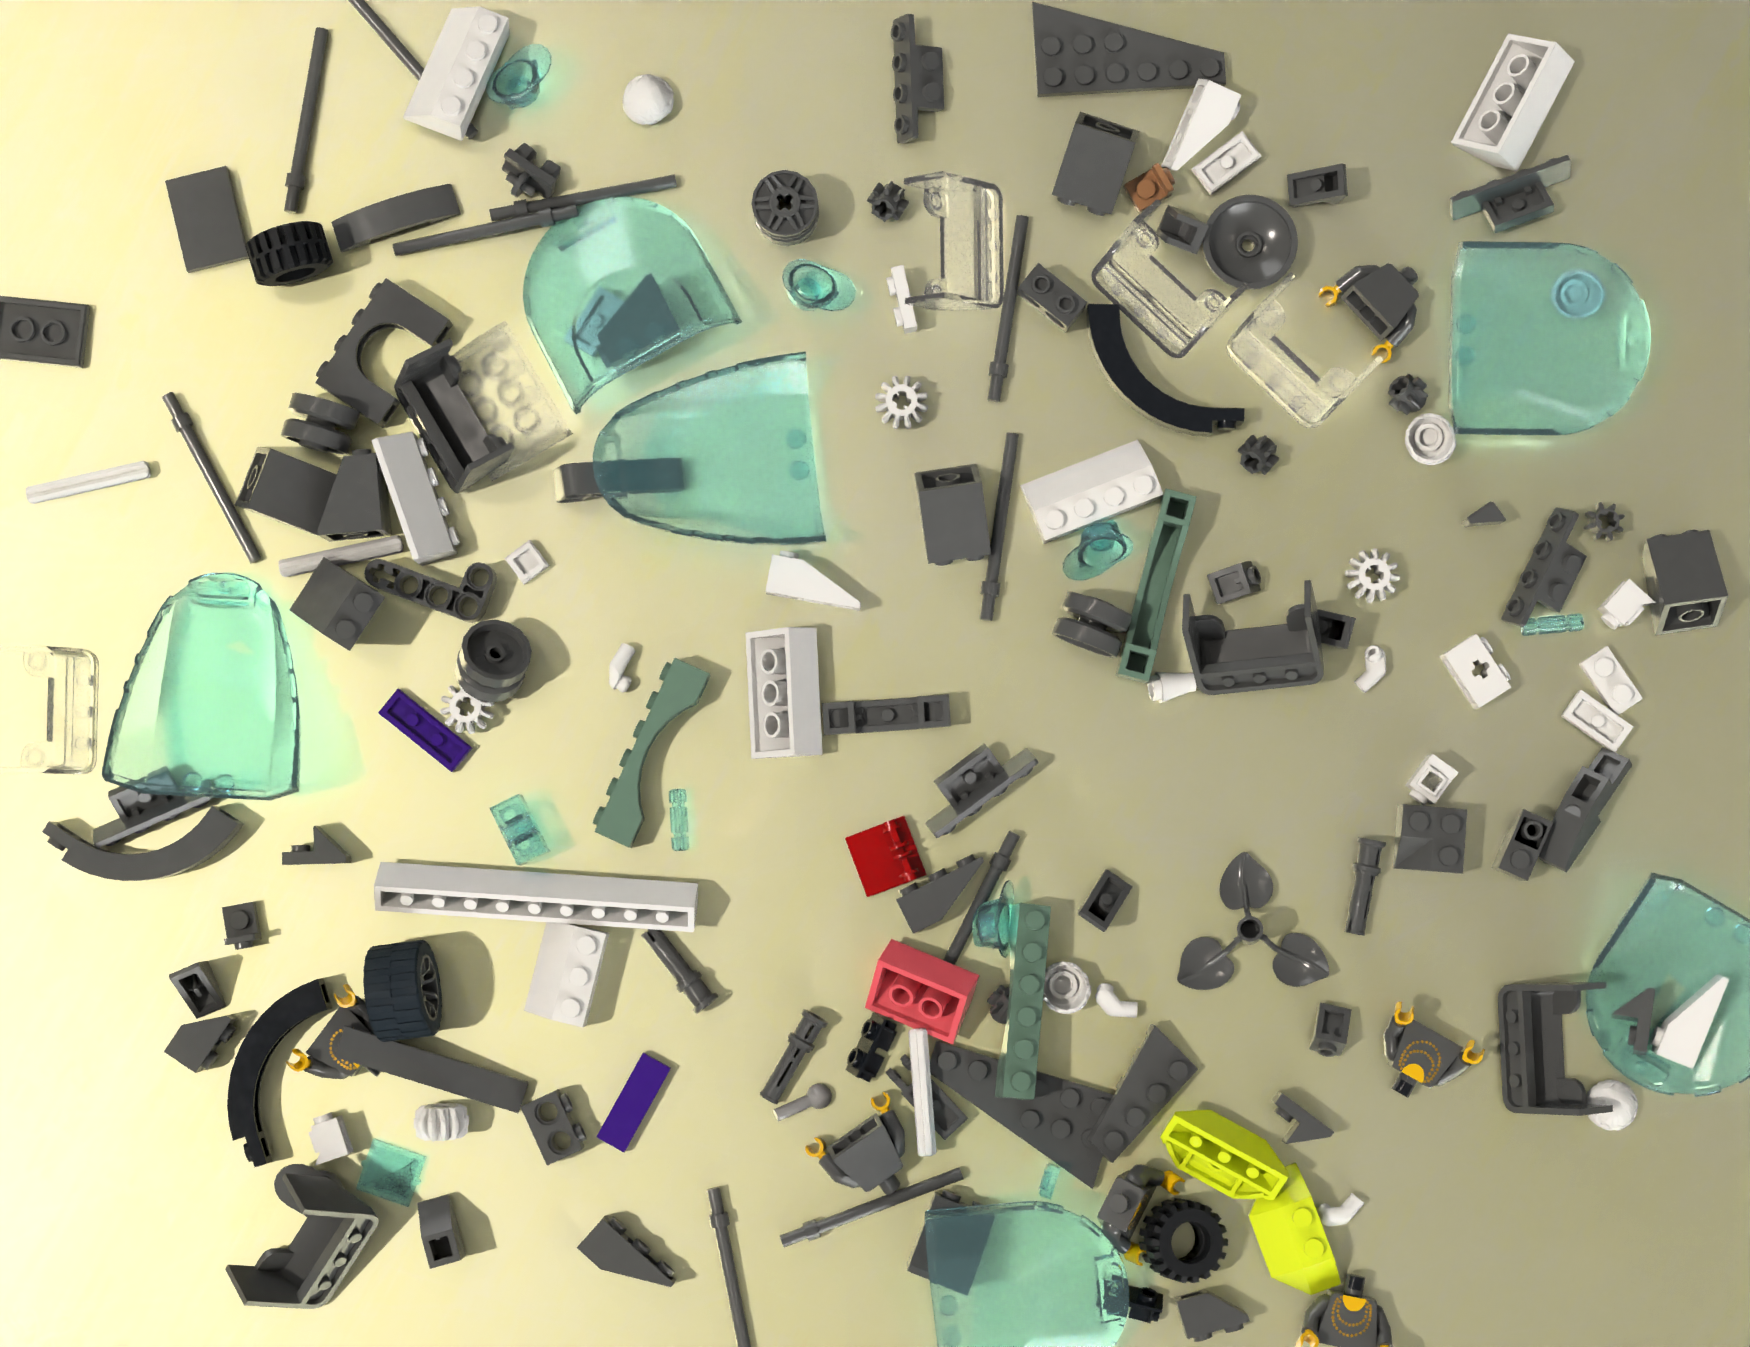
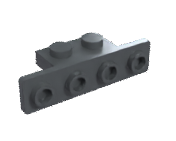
M905 14L893 20L891 29L894 46L892 68L895 75L893 98L896 104L894 129L897 133V143L901 144L918 138V110L931 112L944 110L942 48L915 45L914 14Z
M1568 155L1552 158L1538 166L1522 169L1513 175L1499 180H1492L1486 185L1469 191H1462L1450 198V215L1453 220H1457L1483 211L1494 233H1498L1554 212V203L1545 187L1570 178L1571 160Z
M1558 507L1554 509L1538 543L1534 547L1533 554L1524 572L1520 576L1517 587L1506 605L1501 620L1524 627L1537 602L1551 611L1560 613L1587 557L1566 543L1579 517L1578 513Z
M984 743L934 780V783L950 805L925 823L936 838L952 832L956 825L964 818L976 814L983 804L991 798L1003 794L1007 787L1015 780L1027 776L1033 770V767L1038 764V760L1025 748L1001 766Z
M166 766L108 791V798L120 818L93 830V843L95 847L112 846L123 837L133 833H142L153 824L163 820H172L183 811L206 805L213 798V784L208 779L180 791Z

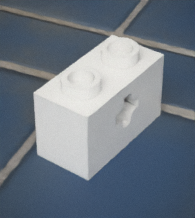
M1477 634L1470 636L1439 656L1473 709L1482 707L1511 688L1508 683L1511 679L1509 673L1502 664L1497 665L1490 655L1493 653L1492 647L1484 637L1479 638ZM1482 664L1484 669L1481 671V675L1474 676L1472 670L1475 669V665Z

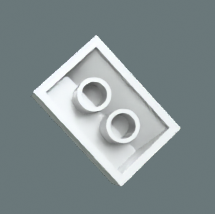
M546 922L524 1011L550 1020L582 1028L585 1027L609 933L575 924Z

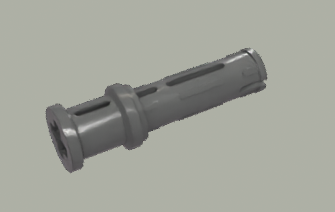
M1358 837L1357 842L1360 843L1357 862L1353 863L1352 866L1353 872H1356L1344 932L1364 936L1375 876L1378 877L1381 873V868L1378 866L1382 848L1386 847V842Z
M648 929V932H644L641 935L678 982L676 985L678 987L677 990L679 993L683 992L693 1004V1011L696 1014L719 997L716 993H712L702 981V974L699 971L697 972V970L693 971L662 930Z
M803 1009L801 1013L803 1018L794 1033L790 1032L788 1036L789 1045L764 1089L760 1092V1096L771 1103L778 1104V1100L793 1077L805 1053L813 1051L815 1047L813 1042L822 1027L826 1028L828 1024L823 1018L806 1009Z

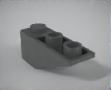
M971 854L956 862L957 869L947 873L945 868L927 876L930 881L929 883L918 887L915 882L899 890L901 897L897 898L896 901L913 934L943 919L984 862L982 857L975 859L974 855Z
M605 1215L577 1247L601 1270L672 1287L676 1281L672 1276L675 1271L663 1260L657 1263L649 1255L650 1248L640 1239L636 1238L633 1241L624 1232L627 1228L614 1216L609 1219Z

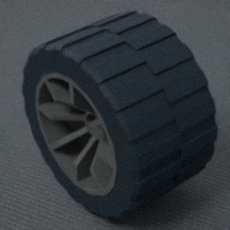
M416 940L369 948L364 960L363 986L366 1010L374 1034L382 1042L434 1036L440 1028L442 1018V993L438 967L430 945L425 940Z

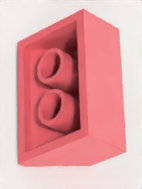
M891 939L878 959L865 1008L914 1029L924 1028L927 1030V1034L953 1044L973 999L980 975Z

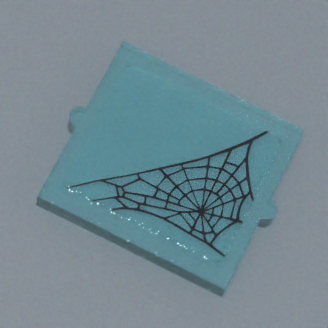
M374 1138L366 1160L361 1163L363 1169L356 1189L409 1207L416 1186L421 1183L419 1177L427 1156Z

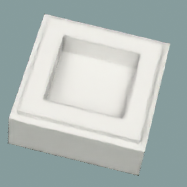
M528 540L504 558L523 584H526L549 567V564L531 540Z

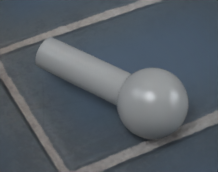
M814 1084L808 1089L805 1096L774 1109L773 1112L777 1121H781L810 1107L823 1109L831 1102L832 1094L826 1085Z

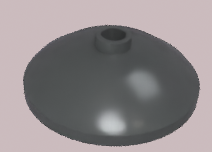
M1259 195L1234 197L1222 203L1212 213L1206 223L1210 226L1202 242L1205 260L1212 272L1230 286L1245 290H1255L1270 286L1281 279L1294 262L1298 247L1296 227L1287 211L1269 198ZM1246 241L1252 243L1253 250L1245 251L1242 248V243Z

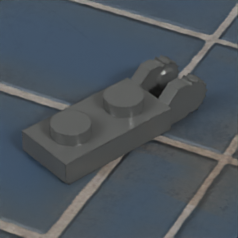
M904 1054L900 1060L905 1068L911 1071V1060ZM889 1068L885 1073L901 1089V1094L914 1107L912 1083L907 1086L898 1072ZM931 1079L935 1130L946 1140L968 1117Z

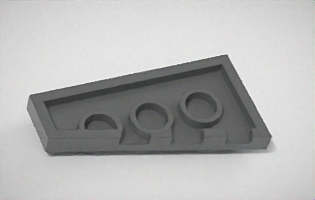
M1153 1024L1148 1028L1147 1036L1141 1047L1137 1048L1131 1059L1133 1061L1125 1076L1119 1080L1116 1086L1117 1090L1110 1103H1107L1087 1138L1111 1163L1117 1159L1198 1070Z

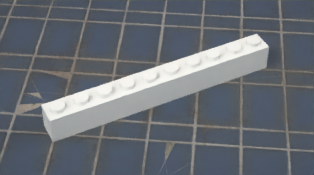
M380 862L374 883L375 911L694 932L698 908V883Z

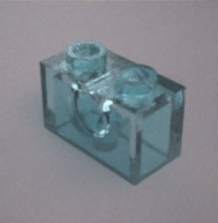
M517 794L490 807L491 813L517 865L522 866L550 852L522 794Z

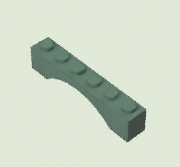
M1165 489L1164 495L1161 498L1131 613L1132 619L1127 629L1115 675L1145 684L1150 679L1171 588L1197 496L1170 489Z
M674 658L672 664L666 662L659 677L664 682L659 692L653 691L648 700L646 708L650 709L646 721L640 719L635 728L633 737L637 738L633 749L627 748L619 764V766L623 767L619 779L613 777L607 789L606 795L610 796L606 807L600 806L594 817L593 824L597 825L594 832L632 848L645 820L641 805L640 783L642 768L648 751L658 734L671 720L699 703L711 677L709 673L677 658Z
M1018 903L1012 905L1009 930V1001L1004 1038L997 1066L995 1097L1019 1100H1034L1051 906Z

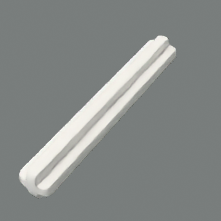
M139 461L28 486L25 489L26 497L29 503L35 504L146 479L151 476L148 462Z
M395 535L282 559L279 561V571L283 577L313 572L323 557L341 566L403 552V543L401 537Z
M916 1028L909 1030L908 1034L917 1152L919 1156H933L937 1151L928 1034L926 1029Z

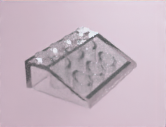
M506 320L479 335L453 354L461 367L458 385L488 435L494 434L497 438L502 437L506 444L512 442L515 447L507 462L488 474L491 481L573 434Z

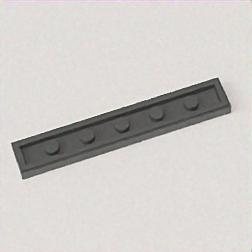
M346 1025L343 1027L334 1057L515 1113H519L528 1086V1081L398 1041L382 1042L375 1034Z

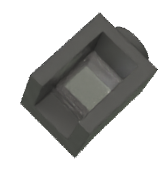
M1168 205L1156 235L1165 243L1197 254L1210 225L1200 221L1189 212Z

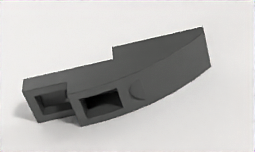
M1602 747L1589 768L1582 766L1552 820L1553 824L1539 854L1541 861L1566 873L1568 872L1601 823L1598 815L1632 767L1630 759Z

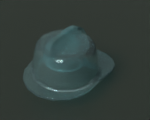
M531 44L516 52L502 67L490 76L486 84V92L489 98L496 103L506 104L511 110L532 104L540 93V82L549 72L551 66V54L548 48L541 44Z
M796 259L788 263L783 270L782 279L786 293L791 303L798 309L814 311L820 308L828 311H838L850 306L855 299L856 289L853 282L839 271L806 259Z
M1114 520L1089 525L1081 534L1080 545L1066 556L1063 562V572L1068 578L1083 581L1092 579L1129 556L1133 550V542L1128 536L1121 533Z
M1010 880L1005 882L999 899L985 902L977 908L972 921L974 944L978 947L999 949L1001 956L1004 958L1010 952L1009 930L1011 908L1014 901V888Z

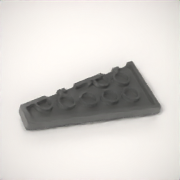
M1032 2L1037 97L1195 88L1198 78L1211 80L1224 87L1226 85L1224 52Z
M936 1040L930 1060L931 1075L1093 1189L1103 1155L1087 1138L1107 1103H1110L1114 1094L1037 1071L1034 1100L995 1097L999 1059Z

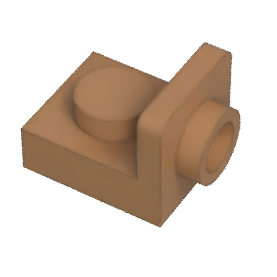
M1156 163L1150 170L1125 183L1123 187L1137 212L1141 213L1171 196L1174 190L1172 185L1175 184V181L1167 167L1162 169L1160 164Z

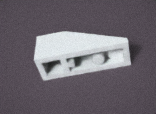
M1198 78L1161 167L1177 171L1227 127L1239 112L1241 94L1211 80Z
M780 550L779 555L772 554L765 591L767 595L860 611V601L806 561L798 559V553Z
M1717 974L1663 1021L1661 1028L1657 1026L1650 1039V1044L1653 1045L1651 1051L1693 1069L1729 979Z

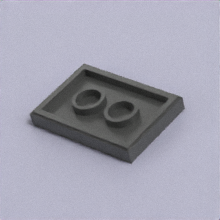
M227 166L165 181L188 273L249 258Z
M0 296V360L83 368L90 306L86 304Z

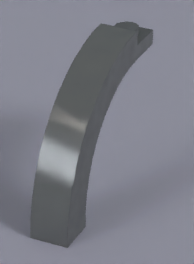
M211 806L202 820L185 836L161 849L140 854H121L96 848L95 845L54 821H49L42 832L49 836L47 842L61 851H64L65 848L68 849L61 860L80 871L105 879L149 881L181 874L209 860L236 836L244 823L220 807Z

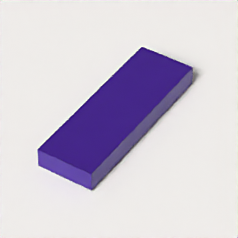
M399 688L378 712L451 772L456 770L473 748Z
M643 1052L596 1137L625 1152L671 1067Z

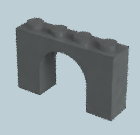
M387 278L382 284L379 282L374 286L369 295L371 301L365 310L361 308L355 314L351 322L354 326L347 336L342 335L334 346L336 353L329 362L325 361L316 373L318 379L315 382L321 388L351 408L359 411L360 414L382 428L385 427L399 406L400 401L369 381L365 376L361 366V353L365 343L372 335L381 330L396 328L410 333L428 346L433 347L442 342L453 326L448 318Z

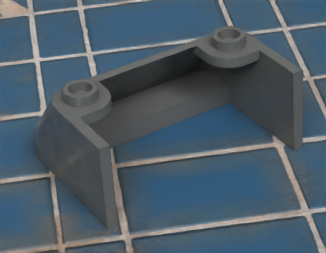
M449 338L406 359L394 388L398 400L420 437H423L428 451L448 485L455 493H459L507 462L515 447L512 442L506 444L502 437L497 438L494 434L488 435L458 385L461 367L457 359L453 355L450 356L448 354L453 345L452 340Z
M1311 580L1304 581V604L1292 606L1287 611V624L1225 631L1222 620L1216 616H1195L1190 594H1183L1182 633L1197 688L1204 694L1219 695L1312 685L1321 681L1324 675L1319 614Z
M1606 982L1509 984L1500 989L1498 994L1502 1096L1503 1102L1509 1111L1523 1114L1573 1116L1613 1112V1105L1587 1104L1586 1090L1583 1084L1578 1079L1565 1078L1562 1014H1572L1578 1010L1581 1004V990L1605 989Z
M285 1173L282 1179L300 1212L309 1216L288 1249L271 1248L262 1254L255 1266L228 1264L225 1270L244 1306L316 1309L325 1305L331 1299L377 1228L379 1220L370 1206L330 1178Z

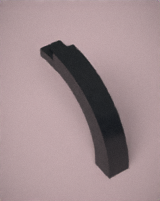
M1120 304L1087 305V329L1094 357L1110 386L1133 410L1164 428L1192 436L1210 437L1212 425H1217L1218 430H1236V425H1242L1245 408H1212L1191 405L1176 400L1156 388L1139 371L1126 348L1120 325Z
M324 978L303 984L273 1003L251 1027L235 1057L228 1086L227 1111L229 1127L233 1141L245 1137L247 1143L243 1145L244 1153L248 1162H253L254 1168L273 1161L264 1134L259 1107L260 1089L265 1068L276 1047L291 1030L313 1015L332 1009Z

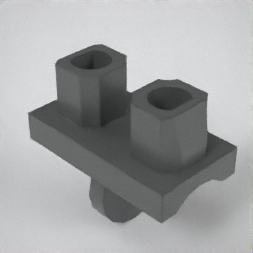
M523 143L515 151L509 148L504 154L505 162L502 170L508 174L505 180L513 184L511 195L517 198L525 192L532 197L536 192L545 199L551 198L554 194L561 167L551 160H547L541 168L534 165L532 162L536 159L537 153L526 143Z

